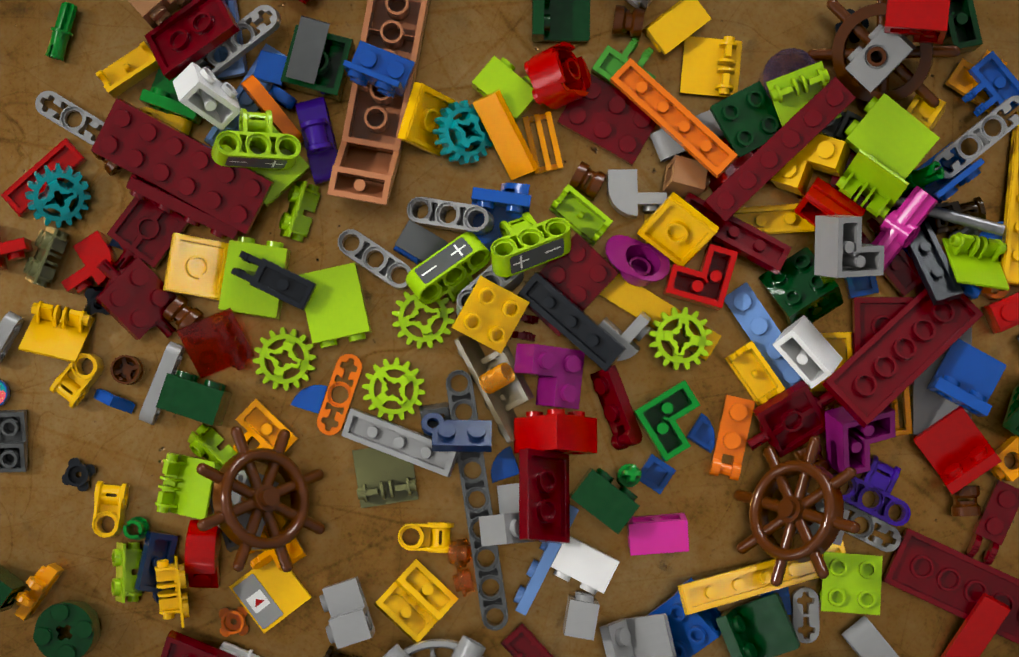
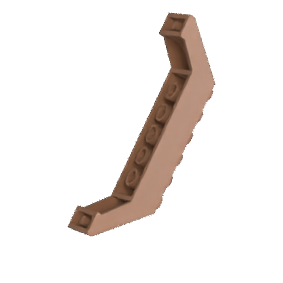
M430 0L367 1L360 40L411 60L416 65L403 96L395 94L394 98L379 93L377 91L378 88L368 83L364 87L352 82L342 140L335 163L332 166L328 195L387 206L404 141L397 138L416 79Z

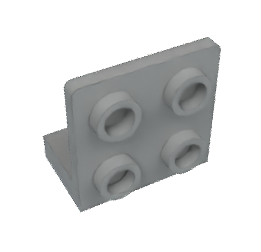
M666 613L619 619L599 627L606 657H677Z

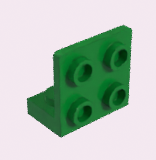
M159 67L150 91L143 89L139 100L148 107L183 117L200 125L203 117L179 102L172 82L175 78L169 81Z

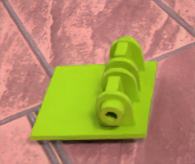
M822 61L766 82L782 127L829 83L830 76L827 69L824 68ZM841 113L835 119L842 117Z
M860 149L835 185L840 188L838 191L850 199L858 191L859 193L854 198V202L858 200L861 194L865 196V200L860 205L862 208L868 200H871L866 210L876 218L880 216L884 219L910 183L905 181L898 173L891 171L878 162L874 156Z
M960 232L951 235L950 239L942 238L957 283L1007 291L1010 289L998 259L1000 254H1004L1007 249L1006 243H1003L1001 239L988 238L987 240L984 236L979 237L978 235H967Z
M171 452L167 453L166 458H163L162 474L165 475L159 478L164 481L163 485L158 484V488H161L162 491L158 492L157 502H155L157 512H170L200 520L207 517L213 481L198 474L196 468L200 463H205L216 469L217 462Z
M824 552L823 559L829 570V576L822 579V590H819L818 594L819 602H821V611L880 615L883 556Z

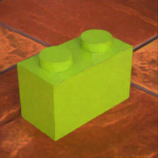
M493 56L472 81V88L483 97L500 90L513 118L518 123L535 102L532 95L534 88L530 78L518 76L514 72L516 68L507 59L502 57L499 60Z

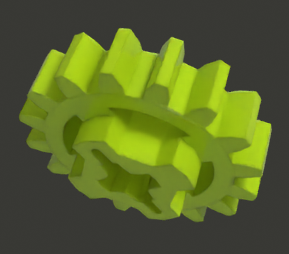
M405 291L403 294L406 300L404 302L396 301L400 310L392 311V315L399 319V321L392 324L393 327H401L402 329L397 336L401 338L406 335L408 337L406 341L408 346L413 341H416L417 349H421L423 343H427L429 348L432 349L434 340L441 344L444 343L441 335L443 333L451 335V331L447 326L455 322V320L449 318V315L455 312L454 308H446L450 299L448 297L442 300L439 298L435 302L441 308L432 309L426 304H422L415 294L410 295ZM414 301L415 308L411 315L404 317L407 307ZM421 310H424L426 314L434 315L432 318L427 319V325H423L421 321H415L420 316ZM443 319L440 329L433 334L432 327L435 322ZM417 327L421 330L423 337L413 335L407 328Z
M673 307L671 308V316L662 312L660 315L663 321H653L652 324L657 330L651 331L648 334L655 338V342L649 344V348H657L658 351L654 354V358L662 356L664 358L662 363L664 367L669 362H672L673 370H678L680 364H683L685 370L690 369L691 361L696 365L701 364L698 358L699 355L704 357L709 355L704 347L713 344L712 341L706 340V336L711 334L712 330H704L703 326L707 323V319L697 320L698 311L689 315L688 307H684L681 313H678L677 309ZM678 319L676 328L671 331L663 330L667 323ZM689 322L697 328L699 336L694 335L689 329ZM682 329L683 336L688 338V342L682 343L679 348L677 346L678 341L673 340V335L679 334ZM661 341L669 344L672 349V356L664 350ZM690 346L698 347L694 354L683 358L687 348Z
M281 327L279 335L271 330L269 331L271 337L269 340L263 337L260 338L263 347L254 348V351L260 354L259 358L253 359V363L260 364V368L255 372L257 375L265 374L262 381L264 384L272 380L273 389L277 390L280 384H283L284 390L289 391L290 384L292 383L296 388H300L301 383L299 380L309 381L310 377L306 374L307 371L316 370L314 366L310 365V362L316 360L317 356L309 352L315 346L314 344H305L308 338L305 334L297 338L298 330L292 329L290 335L287 334L284 327ZM285 340L281 347L275 350L269 349L274 343ZM296 344L301 347L304 360L299 359L295 351ZM288 351V357L296 361L297 364L285 363L284 367H281L282 362L278 358L273 357V355H285ZM266 358L272 361L275 367L274 374L269 371ZM295 368L300 370L294 377L285 379L289 371Z
M395 358L394 363L390 365L387 359H383L384 367L380 368L374 364V375L366 373L365 376L370 380V383L363 384L362 388L369 390V394L365 395L363 399L372 401L368 408L370 411L376 408L379 409L377 417L381 418L387 413L389 421H393L395 414H398L401 420H405L404 412L408 411L414 415L413 405L422 406L423 403L418 399V396L425 395L426 391L419 389V385L423 384L425 380L416 378L420 371L418 368L412 371L409 370L411 362L407 361L401 366L399 358ZM400 370L405 374L395 378L391 377L387 371ZM379 379L382 383L381 393L376 397L375 384ZM385 379L395 385L401 384L398 390L403 401L393 394L388 396L387 392L390 388ZM412 382L414 392L411 400H409L406 396L407 386ZM389 401H395L402 408L388 409L383 405Z

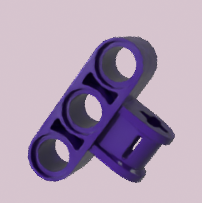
M323 96L295 103L314 182L319 184L330 181L332 166L335 163L338 149L325 98Z
M872 455L870 458L871 470L863 472L860 479L854 477L848 482V490L842 494L843 502L889 525L902 526L910 519V508L907 503L890 494L899 477L901 468L898 466L893 468L878 460V456ZM867 491H871L875 496V501L870 507H866L862 503V496ZM897 504L901 509L900 517L896 520H891L888 515L889 508Z

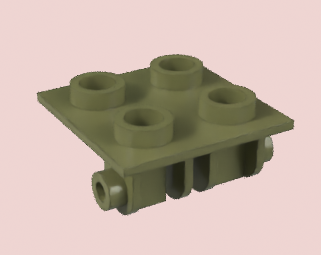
M47 226L45 231L40 230L34 244L38 247L34 258L31 256L28 258L23 273L27 274L25 277L27 281L45 288L48 283L52 282L56 270L45 266L44 263L58 267V264L46 260L48 254L59 259L62 258V256L49 251L52 249L63 254L69 241L66 240L67 233Z
M373 448L352 450L358 486L357 495L361 508L419 499L414 465L412 463Z

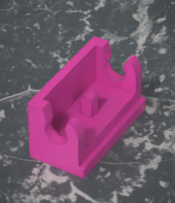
M685 513L632 516L627 522L630 556L689 551L688 520Z

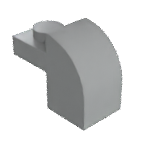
M608 169L607 171L608 200L613 209L626 218L636 219L638 208H643V212L654 213L667 199V192L638 193L637 169Z
M642 311L624 332L607 317L599 324L626 348L617 361L629 359L640 350V347L633 339L636 338L640 341L651 329L647 325L651 318Z

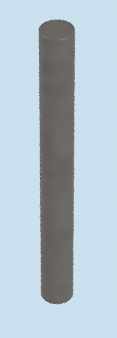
M900 196L893 207L899 208L906 198ZM935 206L928 214L929 217L1003 236L1006 226Z

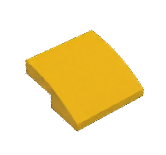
M415 559L374 605L414 643H418L459 598Z

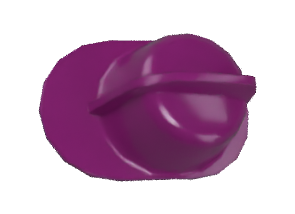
M615 235L607 240L605 246L606 255L627 283L643 287L651 282L663 280L668 275L670 270L669 259L652 245L624 235Z

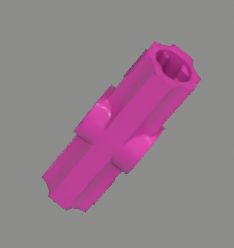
M919 186L913 189L898 210L892 211L885 218L880 227L881 232L871 243L874 245H884V271L900 250L906 248L914 241L920 232L919 226L939 202Z

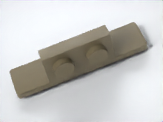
M466 335L456 338L454 342L458 353L464 359L473 382L478 386L487 409L491 411L500 434L508 444L513 442L514 418H517L513 408L534 398L523 374L514 373L515 379L512 383L492 394L486 393L479 382L480 375L501 363H507L514 372L515 359L508 345L504 347L502 353L495 351L485 357L478 341Z

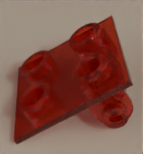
M231 307L176 330L201 379L230 366L237 370H243L247 367V360L254 357V353Z

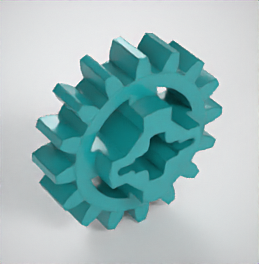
M468 100L459 103L456 101L440 110L443 117L434 119L439 128L432 130V133L439 135V139L434 144L443 146L440 152L441 155L450 154L449 161H459L460 165L477 162L480 157L487 155L485 148L492 147L493 143L488 140L489 135L473 104L469 105ZM462 114V117H458L456 120L453 119L455 115ZM470 145L474 146L472 150L465 151V149L469 148Z
M56 163L55 170H50L45 165V173L42 175L35 171L36 182H27L28 187L32 191L25 192L26 199L33 200L27 204L28 209H37L33 214L34 218L38 220L43 216V222L46 226L51 221H55L57 228H60L61 221H66L71 226V218L74 216L81 220L80 209L88 210L89 208L84 200L91 199L90 193L83 191L89 187L87 181L79 182L83 177L81 172H76L73 175L72 166L68 165L65 170H62L59 163ZM57 178H65L71 182L63 183L58 181ZM47 182L44 192L39 193L42 185ZM60 191L62 199L57 200L54 192ZM77 198L75 204L69 209L72 199ZM52 208L59 211L60 213H52L45 209Z

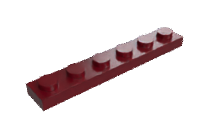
M834 77L705 201L726 222L851 104L856 97Z

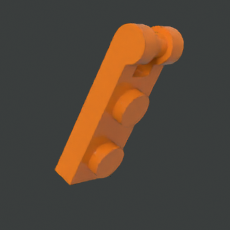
M725 395L709 475L718 476L722 474L729 476L731 480H739L755 401ZM723 454L733 456L731 464L722 463Z

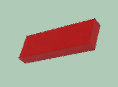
M65 138L4 191L1 196L18 216L22 218L30 211L27 204L33 201L26 199L25 192L32 191L28 187L27 182H36L35 171L42 175L45 173V165L50 170H55L56 163H59L62 170H65L70 165L74 172L87 160L70 140ZM57 178V180L63 182L65 178ZM47 182L42 185L39 193L44 192Z
M984 592L941 657H980L1010 613V606Z

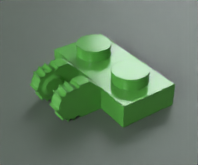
M633 37L622 54L607 45L591 71L612 84L610 78L629 60L628 57L637 48L639 40ZM650 47L644 50L637 63L642 69H644L643 67L654 52ZM645 70L652 78H656V76Z

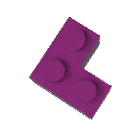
M517 343L514 373L539 376L536 405L579 409L585 353L575 349Z
M843 406L825 411L826 453L830 467L838 473L847 467L855 468L857 474L870 471V444L896 437L895 410L887 406L864 428Z

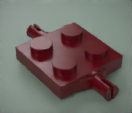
M134 197L107 233L124 250L114 265L121 270L133 258L139 257L149 266L156 269L170 251L172 234H182L190 223L186 222L175 211L173 214L159 209L157 207L158 203L148 198L146 201Z
M135 257L125 268L118 271L107 259H104L97 266L109 280L95 300L136 340H140L150 328L155 326L167 338L175 332L176 329L162 315L177 296L172 292L163 291L164 283L139 257Z
M801 380L753 410L760 423L761 432L746 441L752 451L768 442L774 447L779 457L782 458L808 442L810 437L818 436L826 431L823 407L836 399L828 391L816 397L811 393L805 381Z

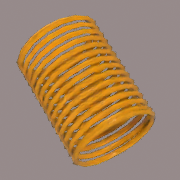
M501 363L480 375L479 382L486 393L492 394L514 381V372L511 367H506L507 363Z

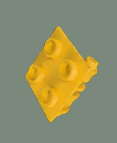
M689 36L685 39L680 93L726 98L737 93L742 41L735 40L733 36H724L723 39Z
M480 275L452 328L502 353L530 302Z
M44 301L34 302L31 307V313L34 316L18 350L76 363L95 318L88 315L87 311L84 310L77 311L70 309V307H65L62 310L61 305H56L54 308L53 305L44 303Z
M174 556L175 563L169 564L168 559L158 560L157 566L154 569L156 581L160 583H157L156 587L158 589L175 587V589L163 590L157 593L158 597H164L159 598V614L163 615L164 620L175 618L176 613H180L181 627L184 628V618L190 617L187 592L181 593V589L187 588L184 564H178L177 556Z

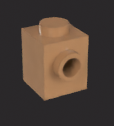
M675 155L666 165L662 192L669 194L675 192L684 198L690 192L699 197L703 192L707 191L711 177L707 175L708 170L697 160Z

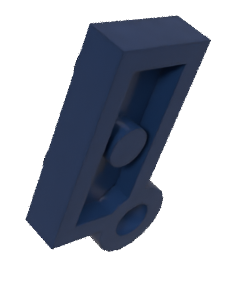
M428 413L422 418L421 427L423 432L432 436V451L492 452V420H444L438 413ZM430 421L438 422V426L434 428L429 427L427 424Z
M147 531L135 589L153 592L154 601L159 604V598L161 597H158L157 593L163 589L156 587V584L160 582L156 581L154 567L157 566V561L161 559H168L169 564L173 563L178 536Z

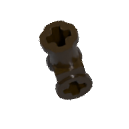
M975 197L973 201L959 204V201L936 204L938 207L960 213L972 211V213H967V215L986 220L985 206L980 197ZM928 216L935 235L964 227Z

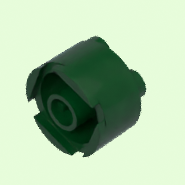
M67 600L54 604L45 609L39 616L33 634L34 642L46 657H83L95 648L100 639L101 629L98 614L89 604L80 600ZM69 625L71 627L69 632L72 635L67 637L64 627Z

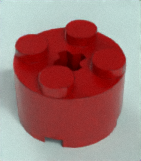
M565 41L560 42L532 56L530 60L524 63V69L530 77L534 88L532 95L537 104H545L549 108L556 110L588 95L589 92H586V88L591 87L590 73L583 57L577 58L572 52L576 49L572 44Z

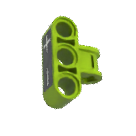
M241 108L239 131L226 130L220 132L214 141L211 156L214 162L221 166L285 170L295 164L301 152V143L293 135L273 133L271 110L261 113L247 112V109ZM220 145H228L233 151L225 152L220 148ZM250 147H258L261 149L262 154L252 152ZM279 149H288L292 155H284Z
M529 212L523 213L522 217L510 222L501 221L499 227L502 237L495 240L490 247L492 270L499 277H510L565 256L571 250L569 222L566 219L555 217L537 224Z
M465 232L414 267L407 274L405 281L422 304H431L445 294L454 303L457 301L456 297L473 281L472 275L488 264L491 254L473 232Z

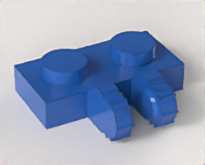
M991 51L968 70L978 85L961 99L965 103L970 102L982 89L990 98L977 106L975 111H973L978 117L994 103L998 106L1007 98L1019 95V81L994 51ZM1012 101L1010 103L1012 109L1005 115L1009 114L1013 109H1015L1019 105V103L1015 104Z

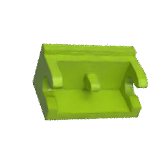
M567 184L560 196L553 201L549 208L558 218L566 219L570 224V228L592 246L597 243L613 223V220L569 184Z

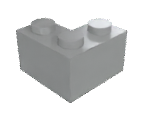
M815 215L814 275L833 278L884 275V245L862 243V216Z
M519 483L497 486L500 514L479 517L481 546L535 542L519 539Z
M358 576L322 589L323 595L319 596L323 611H329L331 616L328 620L329 624L326 626V633L331 644L335 643L337 649L373 637L376 631Z

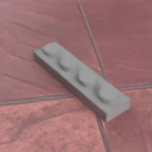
M350 408L341 434L345 438L446 477L451 476L459 453L454 451H432L431 437L355 408Z

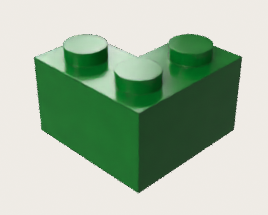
M683 380L633 411L663 461H668L691 446L676 420L700 406V403L687 382Z

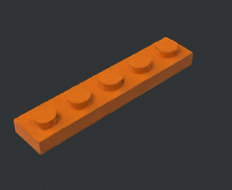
M630 58L610 78V82L714 177L718 178L737 159L738 155L633 59Z

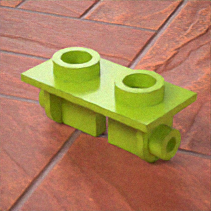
M297 181L296 185H292L288 194V201H290L288 211L283 213L279 222L280 236L290 237L292 233L291 239L298 242H303L304 237L307 238L313 219L304 216V210L315 213L321 195L319 193L320 187L309 184L308 188H306L307 181Z
M204 423L195 432L192 431L188 438L191 451L200 458L204 457L206 460L217 462L216 469L219 471L230 458L238 454L229 444L220 451L217 447L224 439L210 425L207 427Z
M116 542V549L112 550V565L116 566V578L112 579L111 592L112 596H115V601L125 603V596H127L128 602H139V596H142V591L135 589L137 574L132 575V569H139L143 551V548H140V542H128V548H126V543Z

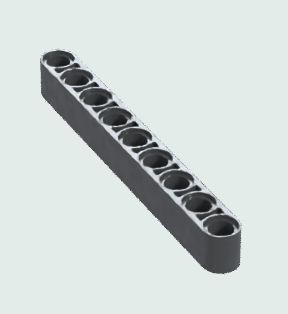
M463 370L451 372L446 379L451 420H459L456 416V409L461 404H468L472 409V416L468 420H479L471 376ZM463 375L467 378L468 386L464 391L457 392L452 388L451 381L455 376ZM459 452L457 460L483 624L488 629L497 631L506 626L508 622V608L498 545L482 547L481 536L476 535L473 530V526L479 521V517L493 515L484 452ZM476 462L480 465L481 474L479 477L472 479L466 476L464 469L467 463ZM480 491L485 495L486 502L482 507H474L470 504L469 496L472 492ZM484 549L492 551L495 556L494 562L490 565L481 564L478 560L480 551ZM485 580H496L499 584V590L495 594L485 593L482 588ZM490 609H500L504 615L503 620L497 624L491 623L487 619V613Z

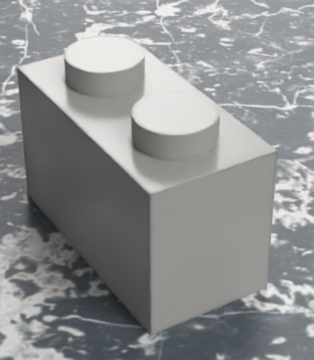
M575 591V596L568 595L562 629L565 636L594 641L600 604L597 599H594L593 594Z

